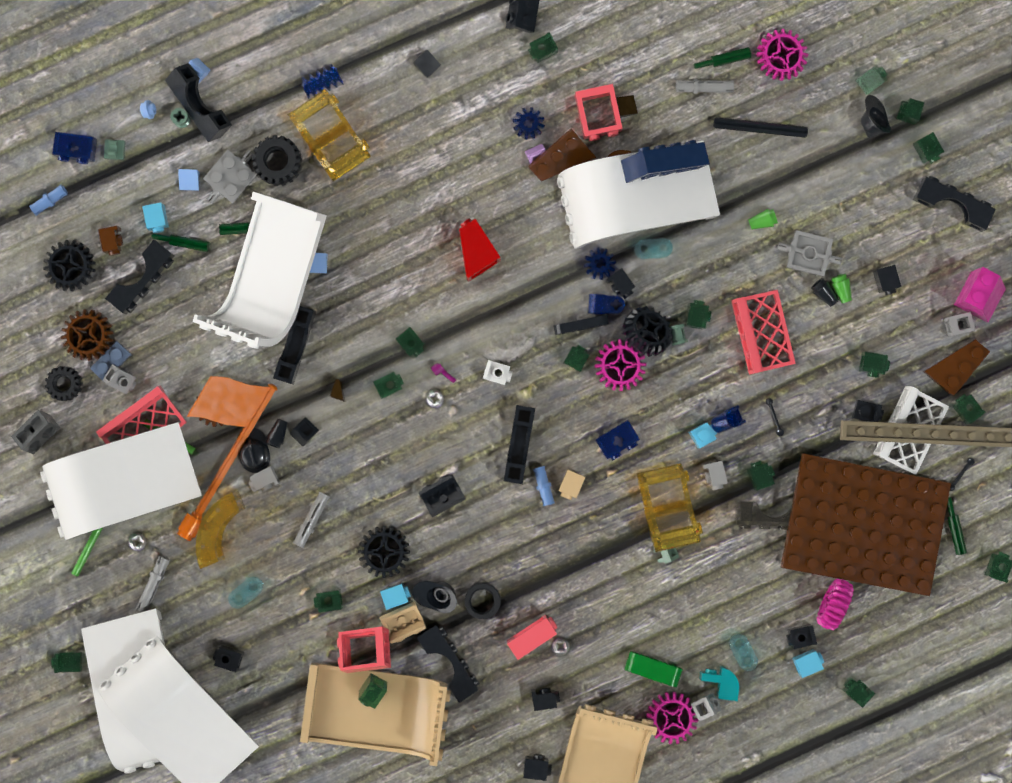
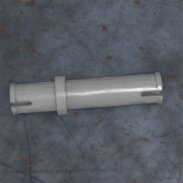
M676 80V93L734 92L733 80Z
M319 491L304 523H301L299 526L301 529L293 541L295 545L304 548L310 534H313L315 531L313 528L328 499H330L328 495Z
M159 555L153 571L151 570L149 573L148 583L136 606V609L141 612L149 610L161 580L165 578L164 573L170 562V559Z

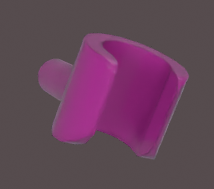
M436 363L431 367L436 376L442 373L451 382L454 383L456 381L441 364Z

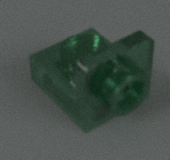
M875 65L855 81L864 93L868 95L888 81L886 78L888 74L882 66L878 67V65Z
M82 652L55 653L51 659V667L54 669V673L81 672Z

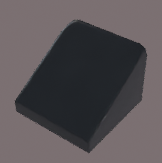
M425 50L414 61V66L426 78L431 76L441 66L428 50Z
M305 417L292 429L290 435L301 446H305L319 429Z

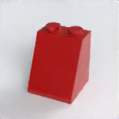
M470 218L461 223V228L459 229L468 282L501 262V257L477 220H471Z

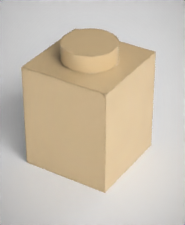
M567 469L558 491L562 492L560 496L569 500L572 497L577 498L585 477Z

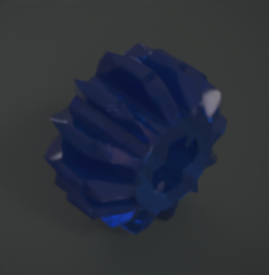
M530 107L528 113L526 108H522L523 115L517 112L516 116L519 119H513V123L518 124L513 129L514 131L520 130L517 134L518 137L524 133L525 140L528 139V135H531V138L534 140L535 133L541 135L540 129L545 128V125L541 123L544 121V117H538L540 115L539 110L533 114V107ZM526 120L533 121L532 127L528 128V125L525 126Z
M599 247L596 249L597 254L590 250L589 253L592 258L585 256V260L590 262L584 264L585 268L590 267L586 274L588 275L593 271L592 279H595L597 274H599V279L603 280V273L609 278L610 273L607 270L615 271V268L610 265L616 264V261L609 260L614 256L613 253L606 256L608 249L605 248L602 254ZM601 259L605 267L601 266L599 269L596 267L595 261L598 262Z

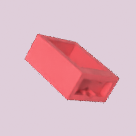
M613 84L575 92L584 140L596 141L600 139V136L604 135L608 137L618 136L623 128ZM610 96L616 125L589 131L582 101Z
M544 615L509 638L507 645L517 660L557 635L556 629L558 627L552 617L547 618Z
M375 627L338 632L337 647L340 653V657H338L340 671L353 673L391 668L389 629ZM375 636L377 663L352 666L350 639Z

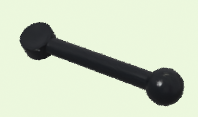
M768 398L766 399V404L769 406L775 422L776 434L783 436L784 430L780 428L772 405L773 400Z
M973 458L966 460L967 464L951 484L950 491L955 490V485L968 467L975 463Z

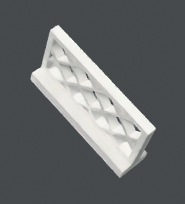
M905 386L888 422L907 423L908 415L914 413L917 421L916 424L931 422V424L941 425L949 406L920 392L915 387ZM920 396L924 399L925 406L917 409L915 401ZM935 405L941 407L939 415L933 417L930 407ZM927 409L929 419L921 421L918 412ZM878 442L873 455L913 475L917 474L931 445L924 444L922 450L916 451L914 443H910L913 453L904 456L901 446L909 443L896 442L897 445H894L895 442ZM898 448L900 458L895 460L890 458L891 450ZM914 456L916 461L913 469L907 466L905 460Z

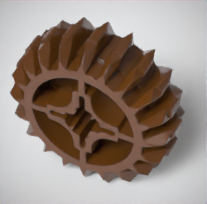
M83 309L82 314L76 311L77 318L70 315L71 323L68 321L64 322L68 328L61 329V331L66 332V335H62L61 339H67L63 346H70L67 352H73V357L77 358L79 356L82 361L85 358L88 361H92V356L95 359H99L98 352L105 355L106 353L103 349L111 348L107 345V342H113V339L108 338L109 335L114 334L113 331H108L112 324H105L108 318H102V313L100 312L95 315V310H91L88 313L86 309ZM84 320H93L85 328L77 326ZM97 324H98V325L100 326V328H101V332H102V337H101V339L98 338L97 335H96V330H97V328H98V327H96ZM81 331L89 332V335L94 339L86 338ZM74 332L79 336L78 346L74 342ZM91 342L98 344L92 350L83 351L84 346L87 347Z

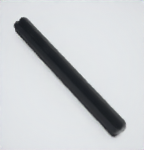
M716 117L713 122V127L718 129L802 138L808 135V127L719 117Z

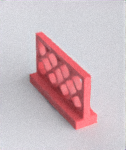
M778 290L741 297L731 301L749 375L796 364ZM773 295L775 300L772 308L764 303L766 297ZM748 300H754L759 304L755 312L748 308ZM761 306L770 311L766 319L757 314ZM772 313L779 317L777 326L768 321ZM755 317L763 322L759 331L752 325ZM766 324L774 329L770 338L761 333ZM777 331L784 337L781 345L773 340ZM759 336L768 341L764 349L757 346L756 341ZM770 343L779 348L775 356L766 352ZM782 350L788 354L789 362L783 363L777 359ZM764 354L772 359L767 367H762L761 358Z
M157 386L96 431V433L108 444L111 443L108 437L112 434L121 435V439H124V435H138L140 424L151 425L150 431L153 430V426H167L169 414L176 415L181 421L179 423L180 427L186 424L187 421L165 394L163 388ZM161 398H164L167 402V411L156 410L157 401ZM142 412H152L151 423L140 421ZM155 412L166 414L165 425L154 423ZM127 423H137L136 434L125 433Z

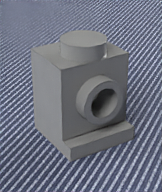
M971 312L944 318L948 337L975 331L976 319L971 315ZM958 321L963 323L962 328H959Z
M113 364L103 379L107 385L125 394L128 391L131 392L136 385V381H134L136 377Z
M723 461L702 465V469L707 470L704 473L706 483H710L712 490L724 488L723 484L728 482Z
M272 466L249 477L251 479L249 485L253 492L260 489L262 492L267 491L273 487L272 483L275 485L281 484Z
M713 693L691 703L699 722L721 711L720 702ZM699 704H702L706 712L705 714H703Z

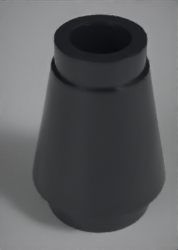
M821 278L811 287L813 294L830 307L838 302L839 299L827 280L825 281Z
M277 419L265 437L267 439L266 444L280 449L281 445L284 444L288 422Z

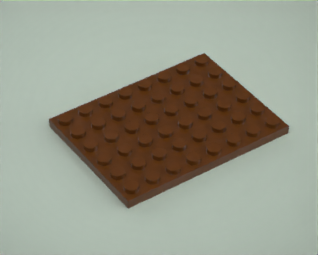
M802 454L781 568L930 596L951 483Z

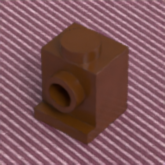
M119 226L98 229L102 251L109 254V256L121 254L123 239L121 234H118V232H122Z

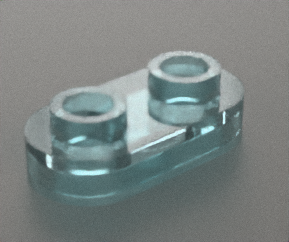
M665 238L640 240L634 247L635 255L643 260L666 258L673 250L672 243ZM660 245H665L667 250L661 251ZM646 246L648 251L642 252L641 247Z
M258 577L246 579L229 594V604L236 609L247 605L262 592V580ZM251 583L257 584L256 590L251 589ZM237 595L242 596L241 602L236 601Z
M742 634L733 635L729 640V647L738 665L745 671L754 670L758 664V659L748 639ZM737 640L742 642L740 647L735 646ZM746 657H749L751 660L749 664L744 663Z

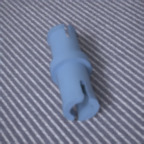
M61 184L50 193L43 194L41 199L29 205V207L37 216L48 207L55 206V203L67 196L68 192Z
M545 466L533 469L538 484L536 488L540 491L543 506L554 504L555 501L550 488L552 485L548 481Z

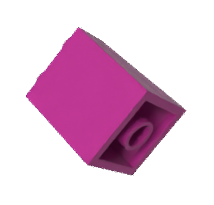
M984 267L971 271L954 305L966 312H971L975 317L988 323L1006 290L1001 276Z

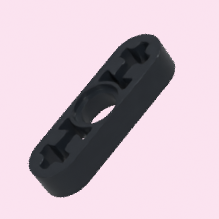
M608 315L557 324L553 327L555 335H561L609 325Z

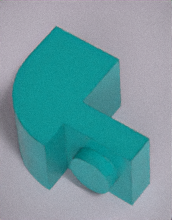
M720 666L719 673H717V670L706 668L705 671H700L699 679L701 681L718 683L716 694L718 699L738 701L739 682L732 671L724 666Z

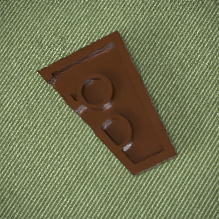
M571 128L528 167L542 182L570 167L594 159L596 156Z
M975 339L923 372L951 396H954L990 351Z

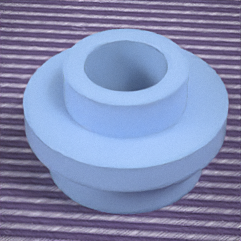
M145 100L144 103L140 104V112L143 118L153 119L156 114V106L150 100Z

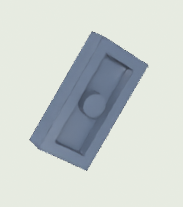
M118 341L90 368L102 381L112 364L120 367L132 355Z

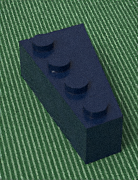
M696 140L685 142V145L677 142L670 144V147H666L663 144L655 146L654 149H650V147L638 149V153L621 160L626 183L633 182L639 178L645 180L658 175L659 177L666 176L675 172L681 173L696 170L709 165L705 142L697 143Z

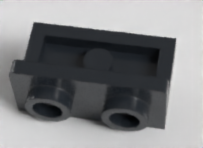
M509 0L506 29L515 28L524 32L534 33L540 0Z
M452 474L441 477L438 482L427 485L419 491V495L423 499L432 518L466 499Z

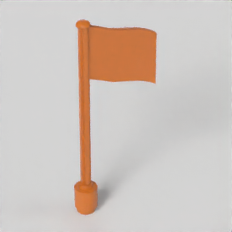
M210 376L187 417H200L221 424L244 428L195 511H192L191 514L187 513L178 527L179 531L177 534L188 541L196 537L204 523L201 520L202 514L274 392L277 391V387L274 384H268V387L246 384L228 377Z

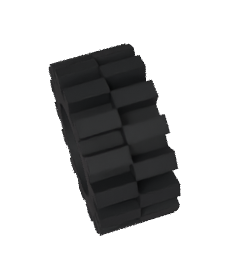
M59 366L58 368H53L52 372L47 374L48 378H45L47 382L45 388L48 389L47 393L53 399L59 401L73 400L82 390L80 389L83 386L82 378L73 368ZM62 376L68 377L71 381V386L66 391H61L57 387V381Z

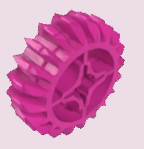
M781 29L780 34L777 30H774L773 35L768 33L766 35L767 39L762 38L761 40L763 45H758L757 47L761 51L756 53V56L761 58L757 61V64H763L760 70L764 71L767 69L768 71L765 75L769 76L772 73L773 80L776 79L777 75L780 81L784 80V75L787 80L791 79V74L797 77V71L802 72L804 70L801 65L807 64V61L804 59L808 57V53H804L807 50V46H801L804 39L798 41L799 34H795L794 37L791 36L792 30H789L787 34H785V29ZM781 41L787 42L791 44L793 47L788 48ZM775 42L776 52L768 56V47ZM780 52L787 54L784 59L782 56L779 57L778 54ZM797 54L796 64L789 68V58ZM777 62L783 69H779L773 66L771 63Z
M619 339L617 346H615L614 341H611V348L606 344L603 346L606 352L598 351L602 358H595L596 361H600V364H595L594 367L600 368L601 371L596 372V375H603L599 380L600 382H603L605 379L608 381L605 387L612 383V390H615L617 385H619V391H623V385L626 386L627 390H630L629 383L637 386L635 379L639 381L643 379L638 374H645L646 372L640 369V367L646 366V363H640V360H643L645 356L639 357L637 354L640 351L634 353L633 346L628 348V341H625V344L622 345V341ZM617 350L616 360L605 363L608 354ZM623 350L629 352L634 357L635 362L626 361ZM620 359L622 360V364L630 365L626 366L625 368H622L623 370L621 371V375L619 367L611 366L615 365V363H618V360ZM636 368L633 376L624 381L625 370ZM605 369L615 370L618 381L609 377Z
M841 579L832 581L819 607L817 624L830 630L838 628L852 601L854 591L852 584Z
M675 691L672 692V697L669 696L668 692H665V699L658 695L659 702L654 699L652 700L655 707L648 706V710L652 711V713H647L646 717L652 718L651 721H654V724L657 726L656 736L654 735L656 739L661 736V742L664 743L666 738H668L669 744H672L673 739H675L676 743L679 744L680 737L684 741L687 740L686 733L689 736L693 735L689 729H697L692 722H698V718L693 717L696 714L692 710L691 704L688 705L690 702L689 697L683 701L684 694L680 693L679 697L676 698L677 694ZM668 703L680 704L672 710L664 707ZM684 708H686L688 714L686 725L680 721ZM659 711L665 716L660 728L657 724V714ZM667 713H668L669 715L671 714L672 716L675 715V714H677V716H675V717H676V720L678 721V723H677L676 721H673V720H671V721L669 722L668 720H670V719H669ZM672 726L681 729L675 733L665 732L666 729Z

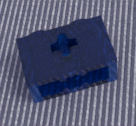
M55 132L52 155L57 157L58 161L69 162L72 159L77 160L76 163L88 165V162H95L97 139L92 136ZM78 147V150L71 151V148Z
M626 420L595 439V442L606 460L611 458L613 461L622 455L620 453L622 450L627 448L629 451L638 445L637 441L640 438L629 420ZM616 436H617V438H621V437H622L623 441H621V444H622L621 446H619V445H615V446H614V444H613V442H615V438H614V437H616Z

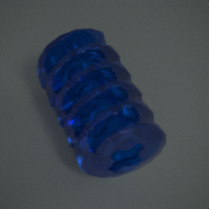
M329 64L330 71L323 67V74L317 70L316 77L311 73L309 74V80L302 77L301 84L309 101L311 100L310 94L316 98L317 91L323 95L324 88L331 91V84L335 88H338V81L343 84L337 69L332 64Z

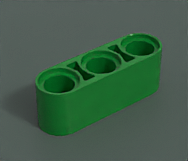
M630 651L624 668L628 672L676 688L683 671L680 667Z

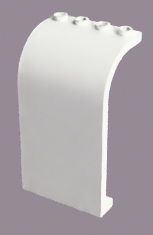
M635 152L585 162L564 170L558 174L557 184L562 192L561 202L566 210L565 220L570 228L569 238L571 244L576 249L608 237L696 220H708L719 216L720 212L709 165L696 170L681 173L675 172L660 177L658 175L645 180L639 178L633 182L626 183L621 160L638 153Z
M253 192L251 199L257 202L228 297L217 312L209 316L195 314L193 322L200 324L199 328L207 331L211 329L216 330L215 334L224 337L227 335L232 336L231 340L240 343L246 341L248 342L247 346L258 349L259 346L270 347L279 343L292 327L327 215Z
M179 422L52 461L43 465V471L40 472L43 483L47 482L49 487L46 490L48 500H53L55 508H52L54 519H59L61 525L57 527L60 538L65 537L66 541L90 531L202 496Z
M156 608L81 629L103 743L113 766L125 774L135 772L138 767L155 766L154 763L160 761L122 724L104 702L97 689L105 679H109L115 673L118 667L127 663L135 652H139L148 640L158 636L165 645L160 623L162 616L161 612Z
M158 636L148 640L139 652H135L127 663L118 667L115 673L109 679H105L97 689L104 702L122 724L181 783H220L259 747L254 739L190 676Z

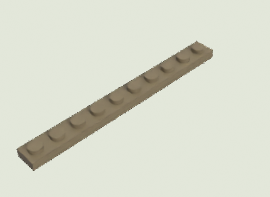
M841 420L840 440L1012 447V428Z

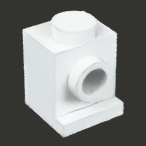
M488 360L483 379L505 385L506 382L510 383L513 371H509L510 366ZM497 369L502 371V375L500 377H497L495 375V371Z

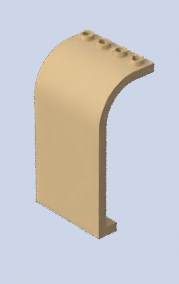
M311 663L300 742L308 743L310 741L410 754L426 758L430 761L429 765L437 766L438 761H442L443 749H440V742L445 741L446 730L442 729L443 721L447 722L448 710H445V703L450 702L451 690H447V683L426 677L374 670L345 673L340 671L339 666Z
M585 704V707L579 706L572 725L558 783H638L651 735L656 736L657 726L654 724V721L642 719V721L635 720L634 716L623 714V716L615 715V711L604 709V712L596 710L597 707Z

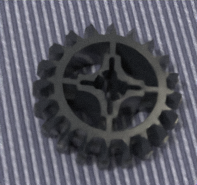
M65 240L64 246L61 242H58V249L52 246L51 249L54 252L46 253L50 258L49 260L44 259L48 266L43 267V270L49 271L45 276L51 278L49 283L55 284L57 289L62 287L63 291H67L69 288L70 291L74 292L76 285L81 290V283L87 286L88 282L86 279H93V276L89 275L90 272H96L95 269L91 268V266L96 265V262L90 261L94 255L88 254L90 249L88 247L84 248L83 243L77 245L75 240L71 242V245L69 240ZM69 251L65 259L58 260L61 254ZM76 251L82 256L84 266L77 263ZM67 263H69V264L71 263V264H73L74 266H77V268H76V267H72V269L70 268V270H69V268H67L66 266H64V265H62V264H66V265H67ZM56 266L62 268L63 280L58 276ZM75 272H82L78 278L70 281Z
M647 306L632 310L626 316L622 326L624 329L622 334L626 336L624 341L630 343L629 347L633 346L635 348L634 353L640 351L641 356L647 354L650 357L663 353L670 346L673 337L671 334L673 329L669 327L671 322L665 320L666 316L660 315L661 311L655 312L654 307L650 308V310Z
M383 526V532H380L379 527H375L376 534L369 530L368 533L371 537L369 538L364 535L363 539L367 542H360L359 544L364 547V550H358V553H364V556L360 557L359 560H366V563L362 565L363 568L368 565L371 567L368 573H371L373 569L376 570L375 577H378L379 572H382V578L386 577V572H389V576L393 577L392 570L399 574L400 569L398 566L406 567L402 560L409 561V558L404 556V554H410V550H404V547L409 546V543H402L406 536L399 538L400 530L393 534L394 527H391L389 532H386V526ZM382 536L380 547L369 549L371 542L375 538ZM387 536L393 538L398 543L400 549L391 548L388 545ZM384 542L386 550L394 551L390 552L389 554H386L387 557H385V562L383 554L375 552L379 551L380 549L382 550ZM369 555L378 556L381 560V567L375 565ZM400 555L396 564L387 567L389 556Z

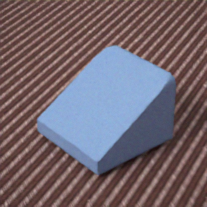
M199 58L190 60L189 64L200 78V83L210 72V69Z
M178 169L179 190L199 191L200 172L192 169Z
M315 253L310 273L327 274V253Z

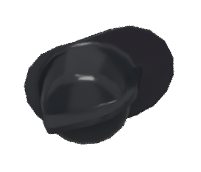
M873 95L866 96V111L861 118V124L867 137L872 138L883 132L890 133L891 127L885 107L877 97Z
M253 428L238 453L243 468L248 472L258 473L266 469L270 463V452L268 444H266L265 435L256 428Z
M421 581L413 588L412 595L414 600L423 607L441 613H450L457 606L456 593L453 587L446 582Z

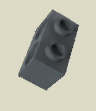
M37 410L11 437L21 450L35 454L60 429V426L50 414Z

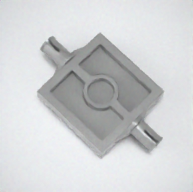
M227 150L203 179L214 190L206 198L210 203L213 204L219 196H222L233 204L256 178L257 174L247 164L253 154L250 150L242 158L235 156Z
M798 230L795 231L790 245L779 242L777 250L788 252L786 268L821 277L825 276L829 263L841 265L843 257L832 255L833 239Z

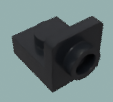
M856 400L852 418L861 421L879 422L883 418L884 410H882V405Z

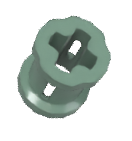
M176 108L171 112L170 118L177 127L185 128L190 124L191 118L184 109ZM182 114L184 116V119H181L179 122L177 120V117H180Z
M685 324L670 327L673 329L671 333L673 335L672 346L688 342L683 328Z

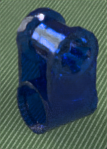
M589 294V314H619L624 310L625 302L619 296ZM615 300L622 304V307H618V310H614V307L611 306V303H614Z
M739 405L723 411V413L713 417L711 420L712 428L717 433H722L746 423V420L740 414Z

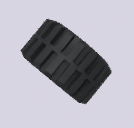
M272 135V138L266 137L265 141H260L258 143L259 146L255 147V154H252V164L256 173L266 183L273 184L274 186L280 184L284 186L287 182L291 183L293 178L299 176L298 172L301 171V163H303L301 153L289 138L286 139L284 136ZM274 151H284L288 155V163L280 171H272L267 166V159Z

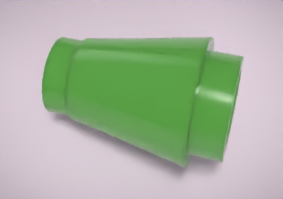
M766 209L748 219L752 230L774 227V224L778 223L774 209Z
M846 274L832 277L831 285L841 303L851 301L849 277Z

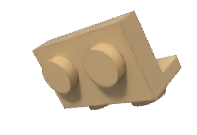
M415 601L380 617L383 627L389 629V641L391 644L401 642L406 637L419 634L426 629L424 619Z

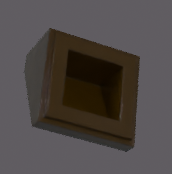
M634 95L616 97L620 118L638 114Z
M336 379L330 396L345 402L341 380Z

